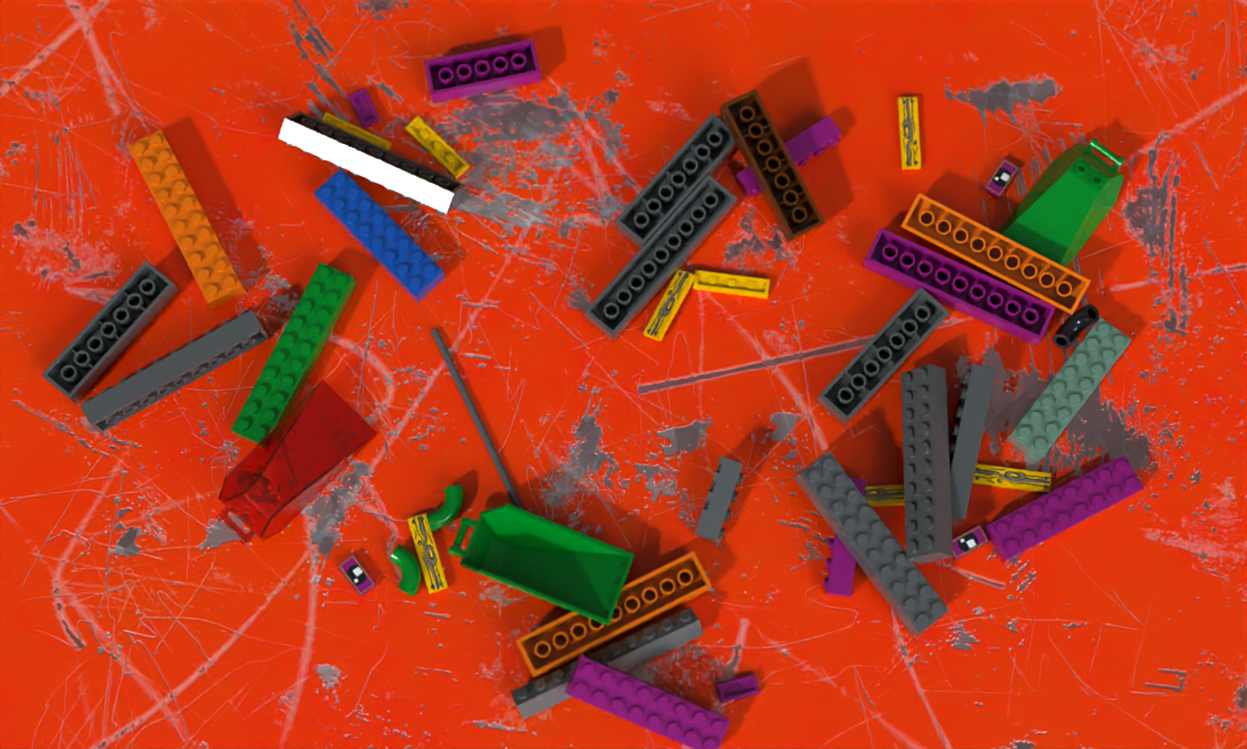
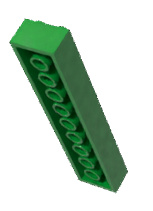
M319 263L231 428V431L236 436L268 451L271 449L357 285L354 277L324 263Z

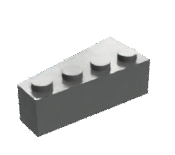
M723 456L720 457L718 462V468L714 474L711 488L694 534L696 537L713 543H717L718 539L722 540L725 528H722L724 520H729L732 510L728 508L730 502H735L738 493L734 491L737 484L741 485L744 476L741 473L743 463Z

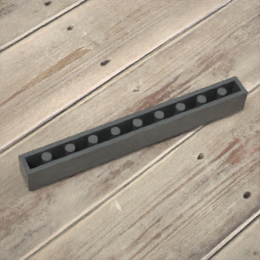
M689 607L587 656L626 672L704 635L695 612L692 607ZM578 660L511 691L523 720L572 697L566 694L565 689Z

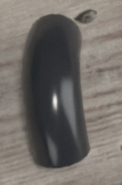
M1089 304L1069 316L1055 332L1052 338L1054 344L1064 349L1070 347L1075 337L1082 330L1098 321L1099 313L1096 307Z

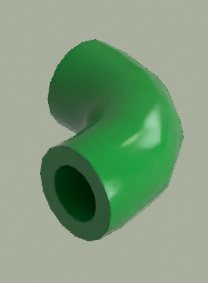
M462 485L444 488L445 501L438 510L428 512L431 531H436L450 525L459 516L464 504Z
M398 544L390 557V562L397 565L401 570L402 578L397 588L414 597L421 582L420 565L413 553Z

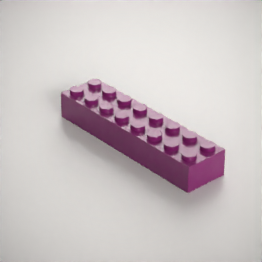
M1122 455L988 524L984 530L1004 563L1139 493L1144 487L1125 455Z
M584 654L580 655L565 689L566 694L693 749H718L731 721L727 716Z

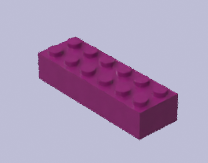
M533 39L424 61L433 103L542 82Z

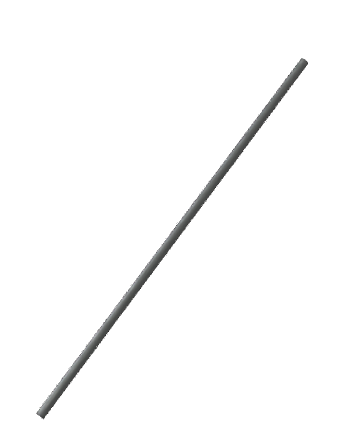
M438 328L431 330L433 338L514 506L525 510ZM563 608L564 611H565V613H566V615L569 614V613H571V612H573V611H570V610H568V609ZM593 651L586 652V656L592 654Z

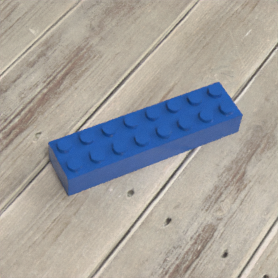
M342 168L314 192L317 201L417 303L446 278L444 271Z

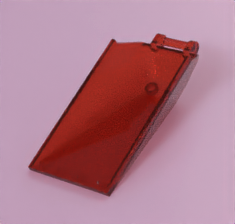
M322 379L225 476L219 499L226 507L216 516V519L219 522L222 521L241 539L240 542L243 545L247 544L255 534L263 541L283 531L378 433ZM230 511L251 529L247 534L227 516Z

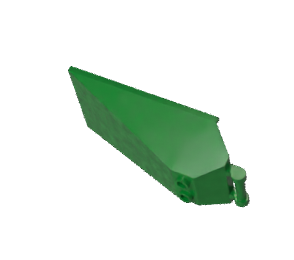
M1095 137L1086 148L1081 144L1074 145L1051 163L997 233L1066 268L1116 204L1124 180L1123 174L1118 171V168L1125 161V158L1111 152L1100 144L1099 140ZM1094 148L1114 162L1113 167L1092 153V149ZM1015 286V287H1016L1017 289H1019L1020 291L1025 292V293H1027V294H1029V295H1031V296H1033V297H1036V296H1034V295L1028 293L1027 291H1025V290H1023V289H1021V288Z
M508 503L482 511L478 521L462 517L453 545L448 550L450 555L462 558L459 565L609 626L635 554ZM468 528H473L474 531L466 550L460 548Z

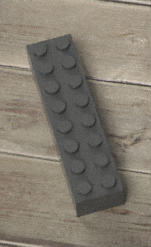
M712 113L615 220V229L641 249L708 174L712 176L738 147L727 124Z
M145 261L44 371L42 376L76 404L174 297L179 289L172 281Z
M920 287L818 395L816 401L840 423L846 426L942 324L950 312Z
M972 364L970 369H966L965 374L962 376L961 385H964L958 395L957 403H960V406L955 411L953 421L956 424L952 428L949 438L952 440L949 447L952 524L960 525L966 517L996 369Z

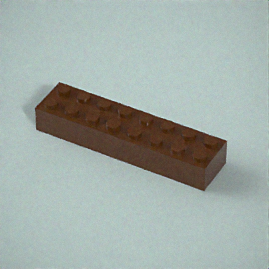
M753 89L722 104L719 111L786 241L790 243L822 227L825 222L757 90Z

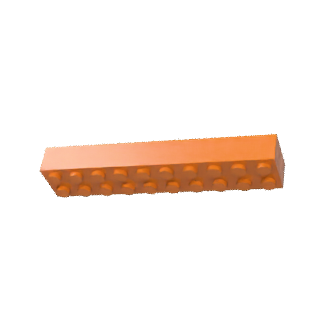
M160 129L128 145L148 188L212 310L247 293L163 131Z
M918 193L901 225L902 228L1073 315L1091 280L921 193Z
M692 551L623 586L609 626L571 612L517 639L516 644L535 679L581 654L709 591L712 585L697 556Z

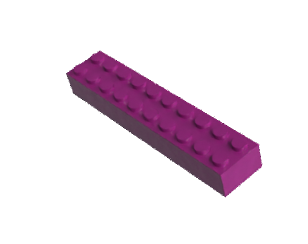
M881 227L863 264L864 268L914 291H918L921 287L936 301L1035 346L1042 340L1056 309L1055 306Z

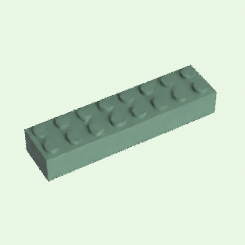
M1100 317L1006 440L1038 463L1132 340Z

